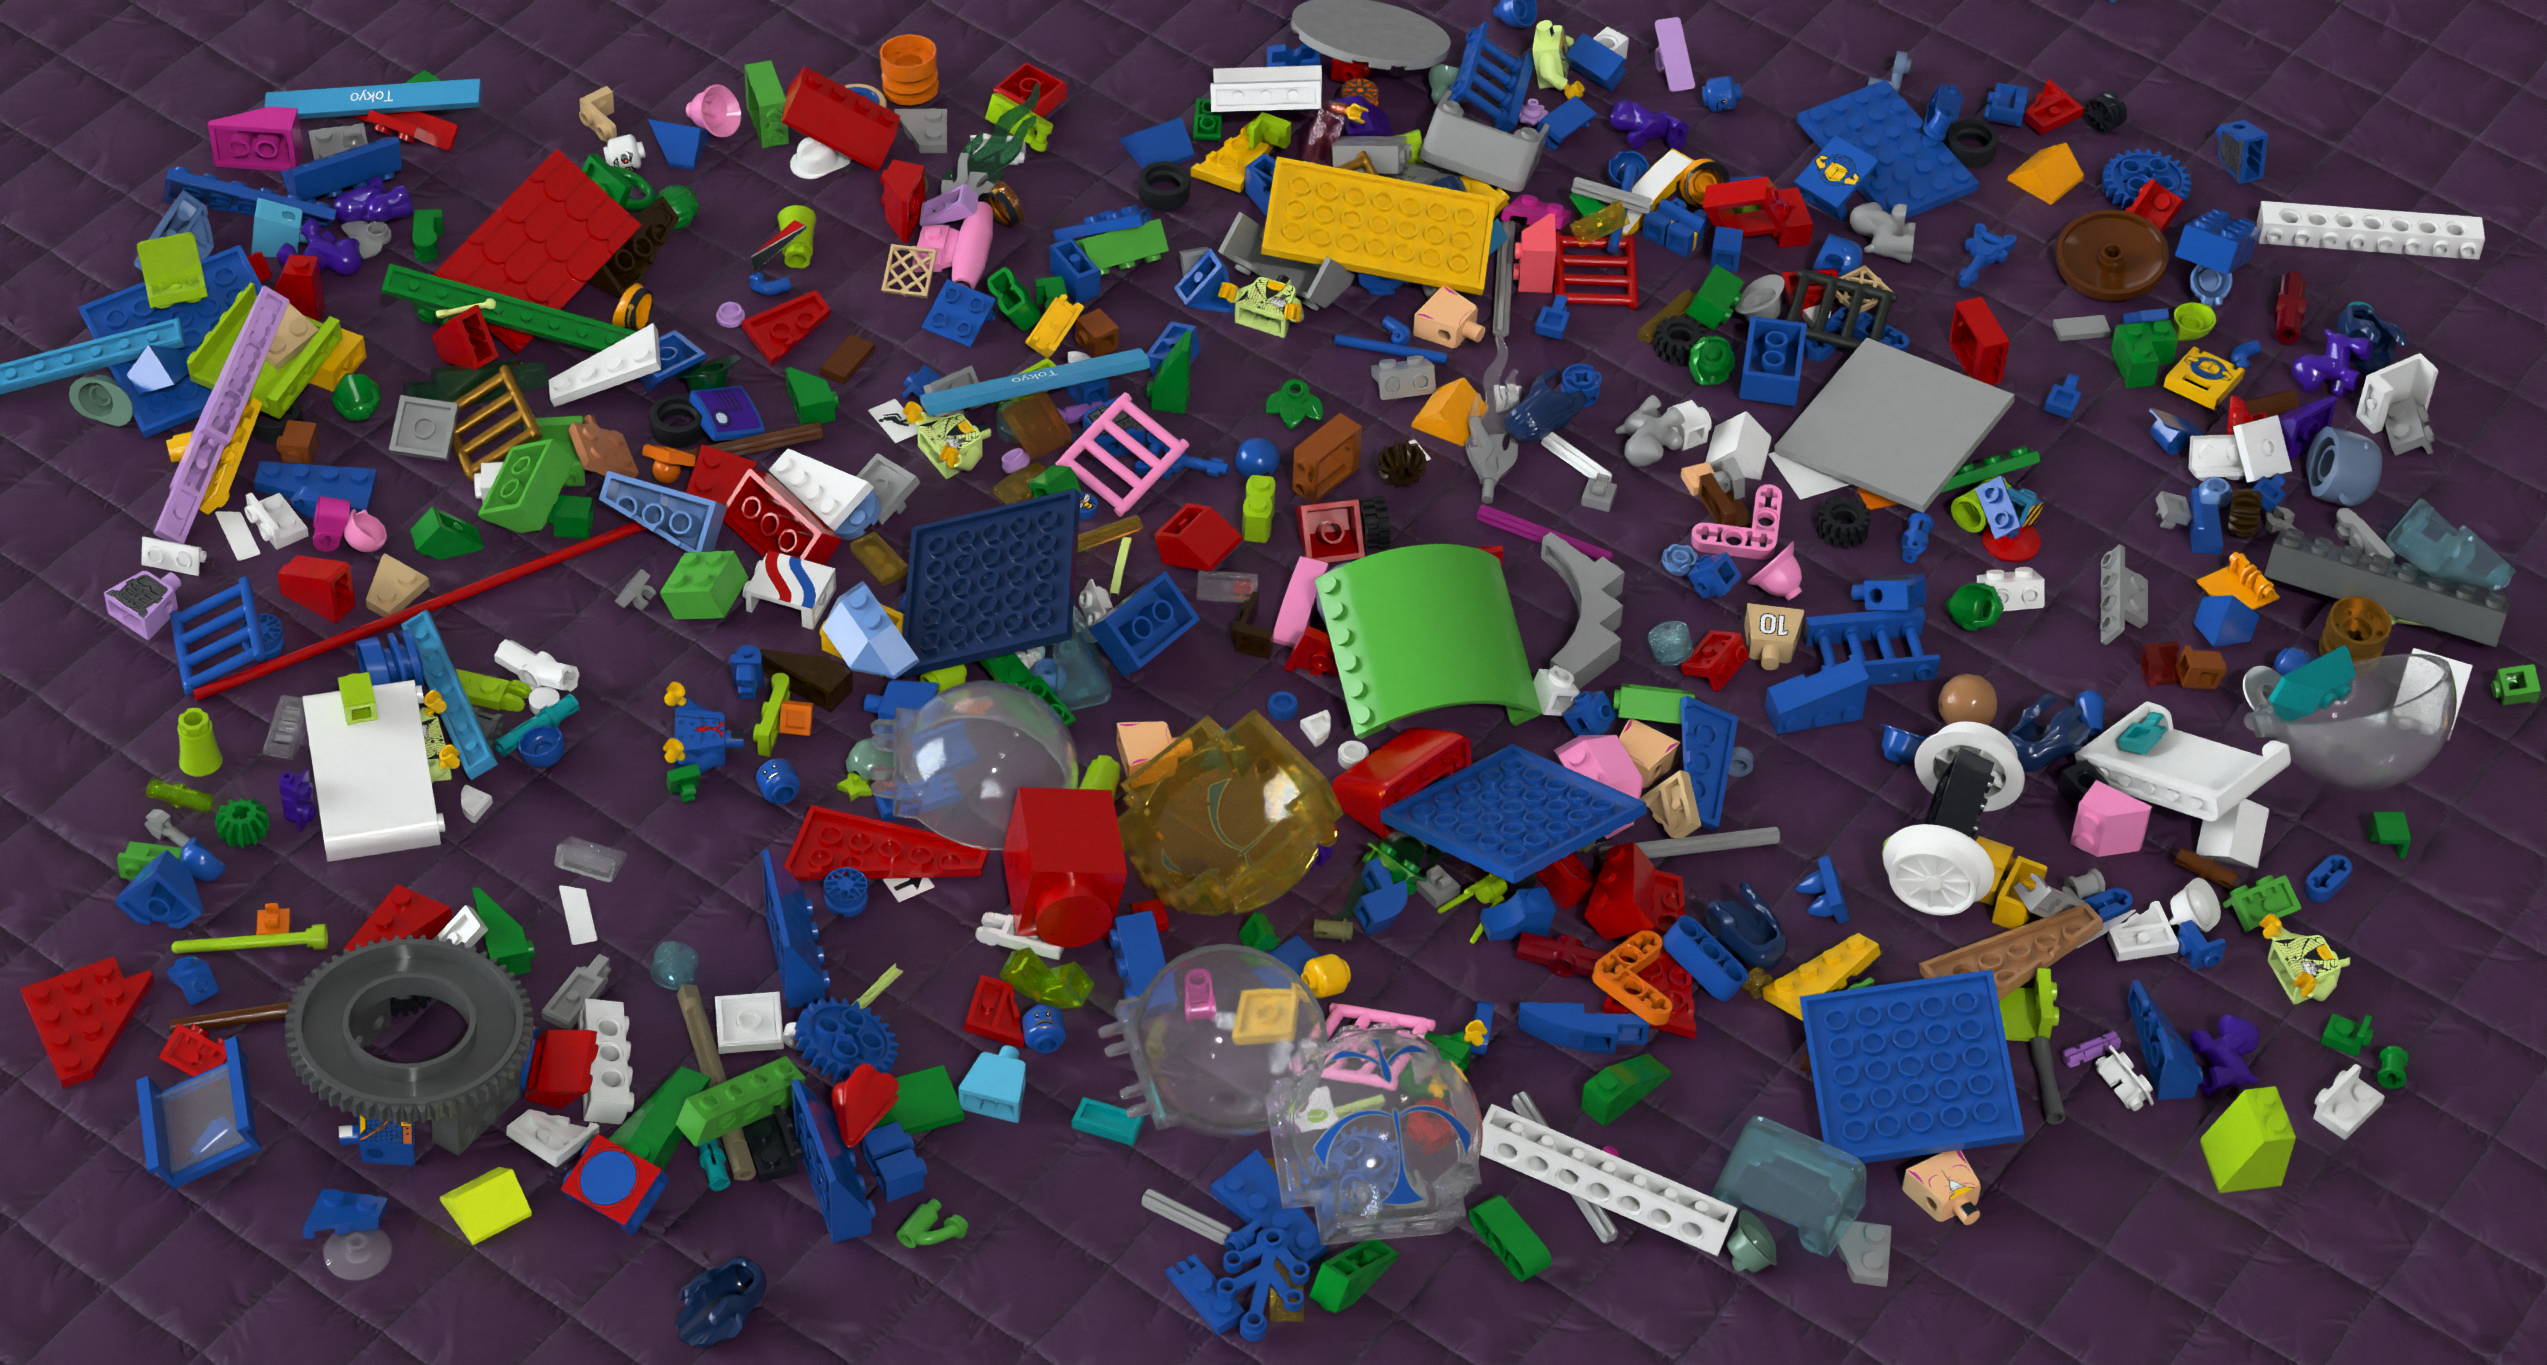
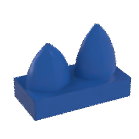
M1828 855L1819 858L1820 869L1805 877L1797 885L1795 891L1806 894L1824 893L1809 906L1807 910L1809 914L1819 917L1834 915L1838 924L1850 921L1839 875L1831 857Z

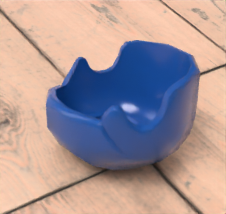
M1620 151L1613 159L1609 160L1608 176L1615 187L1621 189L1627 165H1634L1637 168L1633 186L1650 169V165L1643 155L1636 151Z
M1253 437L1240 444L1234 459L1235 469L1247 478L1251 475L1262 476L1267 472L1273 475L1280 464L1281 457L1278 447L1272 441L1263 437Z
M547 725L532 727L523 734L521 740L517 743L522 759L528 765L535 768H546L558 763L565 751V739L560 729Z
M192 837L181 849V862L191 871L192 877L201 882H212L218 879L226 869L224 863L210 853L196 837Z

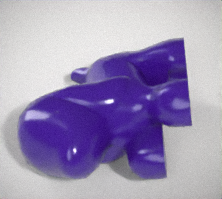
M1631 100L1618 101L1614 105L1609 117L1610 123L1615 129L1627 131V142L1634 149L1642 148L1646 140L1662 138L1665 139L1666 145L1670 149L1678 150L1685 144L1686 135L1689 130L1688 125L1683 120L1675 118L1672 114L1663 110L1653 113L1641 104Z
M378 175L370 178L367 186H360L352 191L343 192L333 202V209L337 210L335 216L343 223L371 220L385 222L393 218L413 215V208L405 187L401 184L386 193L383 182Z
M314 218L306 221L301 228V233L307 238L309 244L303 255L319 258L320 273L325 267L331 268L337 274L343 276L352 275L359 271L362 266V256L359 250L360 242L357 239L348 237L337 242L336 236L331 231L326 230L321 234V225ZM285 243L276 255L279 260V266L282 268L290 254L298 255L295 248L289 243Z
M2325 329L2324 333L2328 339L2325 355L2319 356L2307 353L2299 356L2292 365V375L2300 383L2305 393L2315 392L2326 379H2331V392L2343 398L2347 389L2355 390L2356 381L2360 374L2359 371L2349 368L2350 354L2356 355L2360 360L2369 361L2373 351V343L2368 338H2351L2346 334L2335 333L2331 329Z
M2226 1013L2221 1016L2218 1022V1038H2212L2211 1034L2204 1029L2194 1030L2191 1033L2190 1044L2196 1054H2206L2212 1066L2209 1069L2210 1073L2204 1076L2202 1083L2199 1084L2203 1094L2212 1096L2228 1087H2238L2245 1083H2258L2259 1078L2250 1072V1068L2241 1057V1055L2249 1054L2257 1048L2259 1028L2255 1023Z

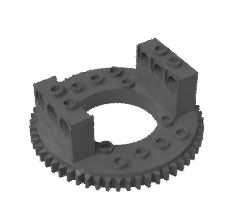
M408 935L406 939L394 936L392 941H387L383 937L380 943L375 944L370 940L368 941V946L365 947L357 944L352 952L345 949L343 950V956L333 955L332 963L322 962V970L313 969V978H304V986L297 987L298 995H293L292 1004L288 1005V1014L285 1016L286 1024L284 1027L287 1056L291 1060V1067H295L297 1077L302 1076L303 1085L310 1084L311 1093L319 1092V1099L321 1101L328 1099L329 1106L337 1105L343 1113L350 1111L354 1117L361 1115L366 1117V1120L373 1118L379 1120L380 1123L393 1121V1124L398 1122L411 1124L415 1121L425 1123L426 1120H432V1142L459 1156L521 1097L520 1071L523 1068L522 1061H527V1052L531 1051V1042H533V1010L530 1008V998H527L526 989H521V981H515V974L513 972L507 973V966L505 964L498 966V959L496 957L488 960V953L484 951L478 954L475 946L467 949L464 942L455 945L452 944V939L450 938L442 942L439 941V936H435L433 940H428L425 935H422L420 939H413L412 935ZM412 995H419L441 1000L454 1007L468 1024V1030L464 1038L455 1048L438 1058L425 1062L394 1063L376 1058L363 1050L365 1046L369 1047L372 1045L373 1039L386 1027H391L390 998L393 997L405 1000Z

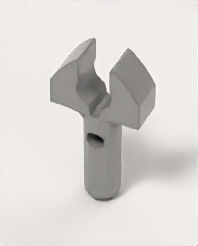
M2276 506L2273 515L2268 511L2266 512L2264 525L2270 533L2278 530L2281 531L2282 529L2287 531L2288 528L2297 529L2291 524L2294 521L2295 514L2290 509Z
M153 809L145 817L148 819L144 823L147 829L157 839L161 840L166 836L182 848L191 838L171 825V816L160 809Z

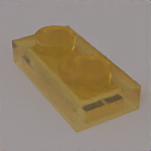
M875 531L850 543V552L883 586L908 575V565Z

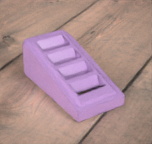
M965 183L922 203L919 224L921 226H931L965 219L968 216L974 215L977 210L978 195Z

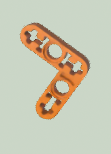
M1642 930L1600 958L1595 964L1592 979L1598 987L1652 1025H1663L1669 1020L1673 1006L1672 1002L1636 975L1659 957L1663 941L1657 933ZM1620 957H1629L1635 962H1625ZM1631 988L1638 991L1640 994L1633 995L1626 992L1625 989Z

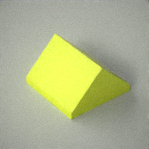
M497 1167L440 1196L441 1203L472 1245L532 1216V1211L514 1171L510 1168Z

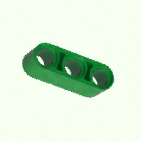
M1496 1195L1469 1210V1219L1473 1228L1516 1279L1523 1282L1551 1267L1552 1259L1546 1246L1503 1196Z

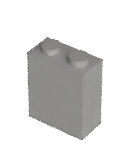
M1341 136L1332 145L1333 167H1338L1358 158L1357 154L1365 150L1377 173L1399 174L1407 165V161H1411L1412 147L1411 144H1407V136ZM1363 168L1356 170L1357 172L1365 173Z

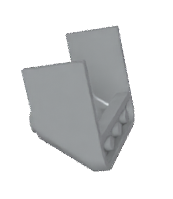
M1447 90L1437 105L1422 144L1420 157L1428 163L1508 191H1523L1539 164L1550 125L1545 123L1540 133L1529 127L1516 130L1514 135L1464 118L1463 109L1457 102L1450 100L1452 91Z
M1241 212L1238 213L1218 250L1219 253L1236 263L1234 267L1236 270L1248 276L1251 271L1261 277L1275 280L1279 275L1287 276L1292 281L1291 286H1294L1296 289V295L1304 298L1303 304L1315 311H1318L1319 307L1326 309L1351 285L1356 276L1327 256L1322 265L1260 254L1265 228Z

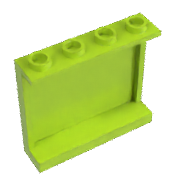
M250 282L244 291L238 293L234 304L221 315L215 328L205 335L203 343L188 357L187 367L191 381L213 390L234 343L258 297L254 283ZM305 316L319 329L303 351L278 371L264 360L248 401L253 397L263 403L260 411L281 419L343 339L340 320L329 316L323 324Z

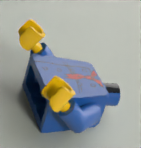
M672 682L666 688L668 693L664 696L665 703L669 706L679 705L678 708H675V738L668 739L663 746V750L666 751L664 755L668 763L675 762V769L697 763L700 773H703L713 767L723 766L726 763V748H744V729L726 730L725 715L722 712H714L700 706L688 696L684 698L685 689L679 682Z

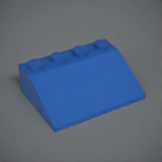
M769 849L762 850L765 911L787 1009L807 1006L811 1002L817 1004L821 998L825 1001V989H830L828 970L821 969V965L825 964L822 945L816 946L815 941L819 940L816 921L810 922L809 918L813 916L811 898H805L802 885Z
M799 1079L793 1080L795 1140L799 1141L802 1161L833 1243L872 1233L871 1219L876 1218L875 1208L872 1200H866L864 1196L866 1186L862 1174H856L854 1170L856 1168V1159L852 1148L846 1149L833 1112Z

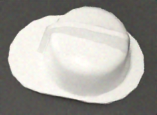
M807 137L799 143L797 153L793 155L790 161V168L800 178L817 179L847 166L852 159Z
M2193 879L2171 899L2170 905L2173 916L2169 920L2170 925L2178 924L2180 927L2181 923L2192 920L2199 931L2204 930L2208 932L2220 920L2221 910L2219 901L2212 887L2204 879Z

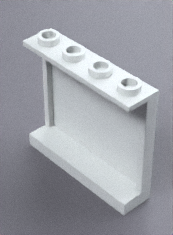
M1321 65L1213 68L1214 83L1210 84L1211 112L1321 109Z

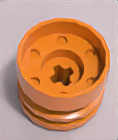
M906 34L891 38L881 46L879 53L882 69V90L888 100L899 105L911 106L923 104L937 95L939 90L937 50L935 44L929 38Z

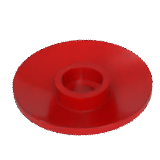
M1988 524L1983 531L1982 543L1988 553L1995 558L2017 563L2030 560L2039 552L2041 538L2035 528L2028 525L2020 528L2018 531L2019 536L2016 538L2008 539L2007 535L1995 540L1991 527Z

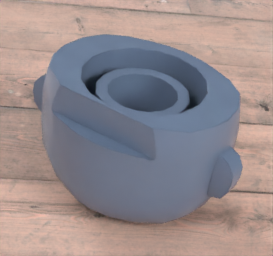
M2330 426L2321 429L2310 446L2306 461V471L2312 495L2323 501L2347 507L2358 506L2367 501L2376 491L2381 479L2382 453L2380 448L2373 440L2357 433Z

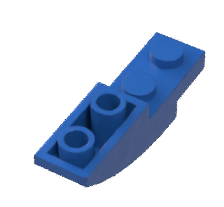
M1520 1002L1517 1025L1519 1029L1558 1046L1592 1053L1616 1054L1617 1044L1647 1045L1650 1023L1635 1013H1585L1584 1003Z

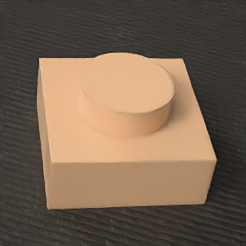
M1708 462L1681 469V478L1692 496L1698 495L1701 475L1715 473Z

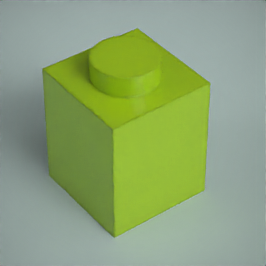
M369 672L352 673L339 677L340 696L347 725L378 720L376 701Z

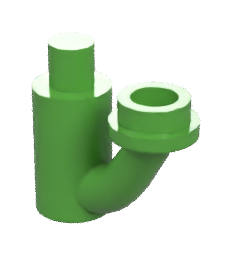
M932 1198L927 1204H920L897 1231L896 1236L908 1248H915L916 1245H932L952 1237L963 1238L967 1234L968 1223L964 1218L955 1214L944 1221V1228L929 1231L938 1220L937 1212L942 1207L938 1200Z

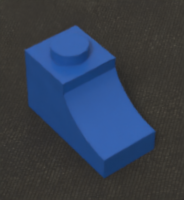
M1546 887L1518 889L1516 894L1506 902L1491 908L1482 909L1479 918L1488 941L1517 939L1521 937L1522 932L1548 936L1556 910Z

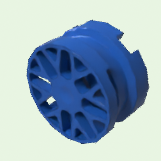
M1588 364L1571 365L1562 373L1561 392L1573 395L1576 391L1582 389L1587 397L1586 402H1589L1585 403L1583 408L1590 407L1599 400L1602 376L1600 372L1596 373L1594 367Z
M267 613L258 614L265 657L269 660L281 654L282 647H285L283 626L280 619L274 615ZM246 619L241 624L240 629L247 626ZM250 639L242 642L243 651L251 648Z
M845 867L833 870L826 876L823 883L825 907L829 912L834 915L840 913L844 914V917H853L860 914L868 904L867 878L862 872L854 868Z

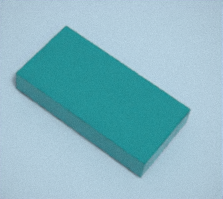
M1083 1097L1073 1117L1072 1128L1134 1146L1144 1124L1145 1115Z

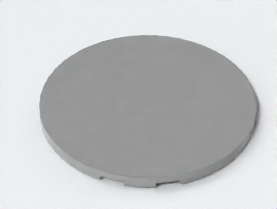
M1310 0L1298 5L1294 9L1291 18L1292 31L1298 33L1299 39L1307 46L1344 62H1369L1368 67L1390 70L1391 66L1404 67V70L1425 69L1443 62L1450 50L1451 41L1448 34L1436 23L1412 11L1371 0Z

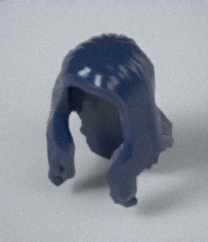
M2350 305L2338 317L2337 333L2346 334L2351 338L2364 337L2372 340L2373 351L2369 361L2360 360L2356 355L2350 354V362H2353L2364 375H2369L2392 365L2391 362L2394 361L2397 342L2399 345L2409 346L2406 333L2394 322L2383 321L2367 305Z
M1550 368L1535 379L1529 395L1522 400V403L1509 410L1508 415L1504 418L1506 429L1512 437L1524 443L1537 442L1547 437L1553 431L1566 427L1567 423L1583 408L1587 397L1582 389L1576 391L1573 395L1552 390L1546 382L1554 377L1558 370Z
M2054 692L2040 696L2034 704L2023 711L2018 725L2009 731L2007 738L2014 745L2024 772L2038 771L2053 760L2081 750L2082 744L2086 743L2090 737L2091 728L2088 724L2080 723L2079 719H2075L2083 712L2080 704L2075 708L2070 705L2066 706L2062 711L2053 715L2051 724L2048 726L2037 724L2035 717L2039 716L2060 699Z
M1741 882L1739 885L1741 891L1739 893L1756 912L1750 911L1745 904H1740L1733 899L1724 902L1716 899L1707 905L1709 908L1706 916L1707 927L1710 929L1711 935L1726 950H1730L1740 956L1751 969L1759 971L1772 970L1780 964L1787 952V938L1768 903L1752 888L1750 883Z
M738 1256L721 1266L699 1273L688 1285L681 1288L678 1297L680 1301L685 1300L686 1308L678 1314L675 1324L679 1330L681 1342L688 1345L691 1344L694 1348L708 1349L714 1347L717 1342L734 1339L738 1336L745 1326L747 1317L755 1305L763 1299L767 1280L762 1268L751 1259Z

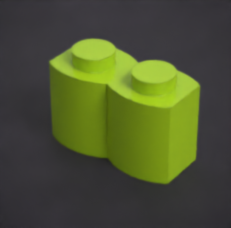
M1251 475L1247 481L1242 519V536L1244 541L1266 543L1270 538L1276 487L1275 480L1271 476Z

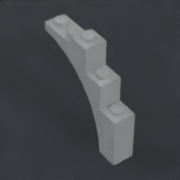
M1549 532L1543 537L1541 559L1550 565L1568 585L1575 599L1579 616L1575 632L1565 647L1550 660V669L1556 665L1570 672L1574 676L1573 683L1579 690L1619 660L1621 639L1613 631L1621 626L1623 605L1615 597L1622 593L1625 572L1604 557H1601L1596 562L1592 561L1587 555L1582 554L1569 545L1567 541Z

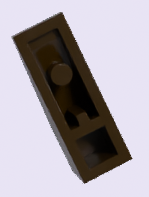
M760 649L764 676L771 680L772 676L777 673L788 675L790 691L830 713L853 692L852 670L842 663H838L829 657Z

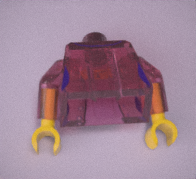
M1329 100L1322 109L1315 110L1302 147V158L1305 159V162L1329 166L1333 156L1332 145L1339 139L1346 117L1364 124L1365 121L1360 119L1363 111L1369 112V110L1358 104L1350 105L1335 100Z

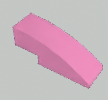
M1300 556L1275 625L1274 643L1294 648L1307 625L1311 626L1318 610L1316 599L1318 590L1315 578L1328 572L1329 563Z

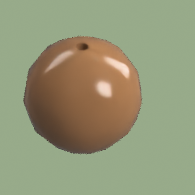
M1964 673L1953 677L1943 686L1939 695L1938 709L1940 715L1947 725L1964 721L1989 725L1994 720L1997 711V698L1992 684L1980 675Z

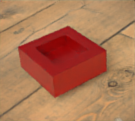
M1162 898L1131 903L1132 914L1152 910L1157 931L1169 930V920Z

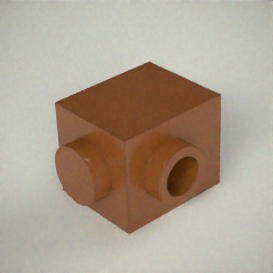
M1100 308L1076 319L1075 340L1080 347L1084 348L1094 358L1119 348V327Z
M287 421L283 435L278 436L276 444L277 453H281L282 463L313 465L320 445L317 423Z

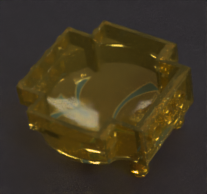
M1253 709L1226 732L1209 715H1206L1122 782L1120 785L1126 794L1123 800L1129 809L1119 816L1117 821L1123 853L1127 851L1131 855L1129 860L1141 872L1138 876L1149 889L1154 886L1158 890L1156 894L1166 907L1172 905L1179 913L1185 910L1188 915L1195 913L1205 916H1219L1229 911L1234 915L1259 909L1290 891L1314 864L1319 854L1316 845L1330 847L1336 843L1339 831L1334 822L1344 812L1327 778L1263 716Z

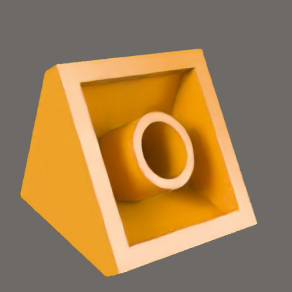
M2064 142L2039 150L2008 175L2007 180L2052 205L2082 181L2084 174L2068 144Z
M1465 377L1436 388L1413 420L1411 427L1463 447L1472 435L1468 424L1470 416L1479 417L1480 421H1482L1488 412V406Z

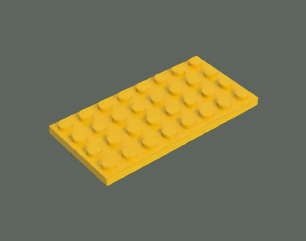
M1277 156L1260 254L1322 265L1327 256L1349 271L1439 288L1445 286L1455 291L1482 295L1485 285L1496 198Z

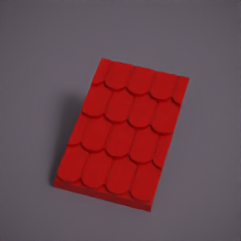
M557 148L467 238L433 275L561 310L642 225ZM486 322L488 329L516 355L535 337V335Z

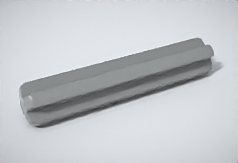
M1575 177L1571 191L1575 194L1644 214H1649L1653 200L1649 197L1580 177Z
M1147 1189L1142 1197L1141 1205L1221 1245H1225L1227 1235L1232 1232L1231 1227L1153 1189Z

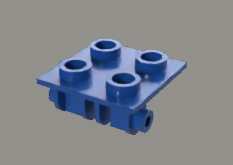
M947 279L921 328L971 348L984 322L993 321L995 311L992 310L996 299Z

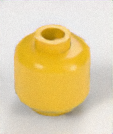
M1327 954L1308 960L1301 975V982L1305 990L1318 999L1344 992L1351 979L1350 968L1347 962L1335 954Z

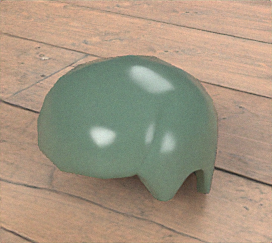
M867 738L854 745L845 762L847 771L849 773L857 771L863 781L868 779L881 781L889 778L894 771L896 757L891 748L884 742L874 738Z

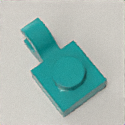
M2151 712L2142 724L2134 722L2118 739L2120 749L2146 755L2167 730L2166 726L2159 725L2164 715Z

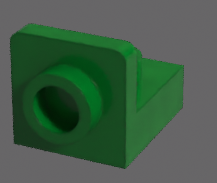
M2332 1014L2323 1034L2321 1044L2358 1057L2362 1046L2368 1048L2375 1030L2369 1027L2373 1016L2366 1014L2363 1023L2359 1024Z

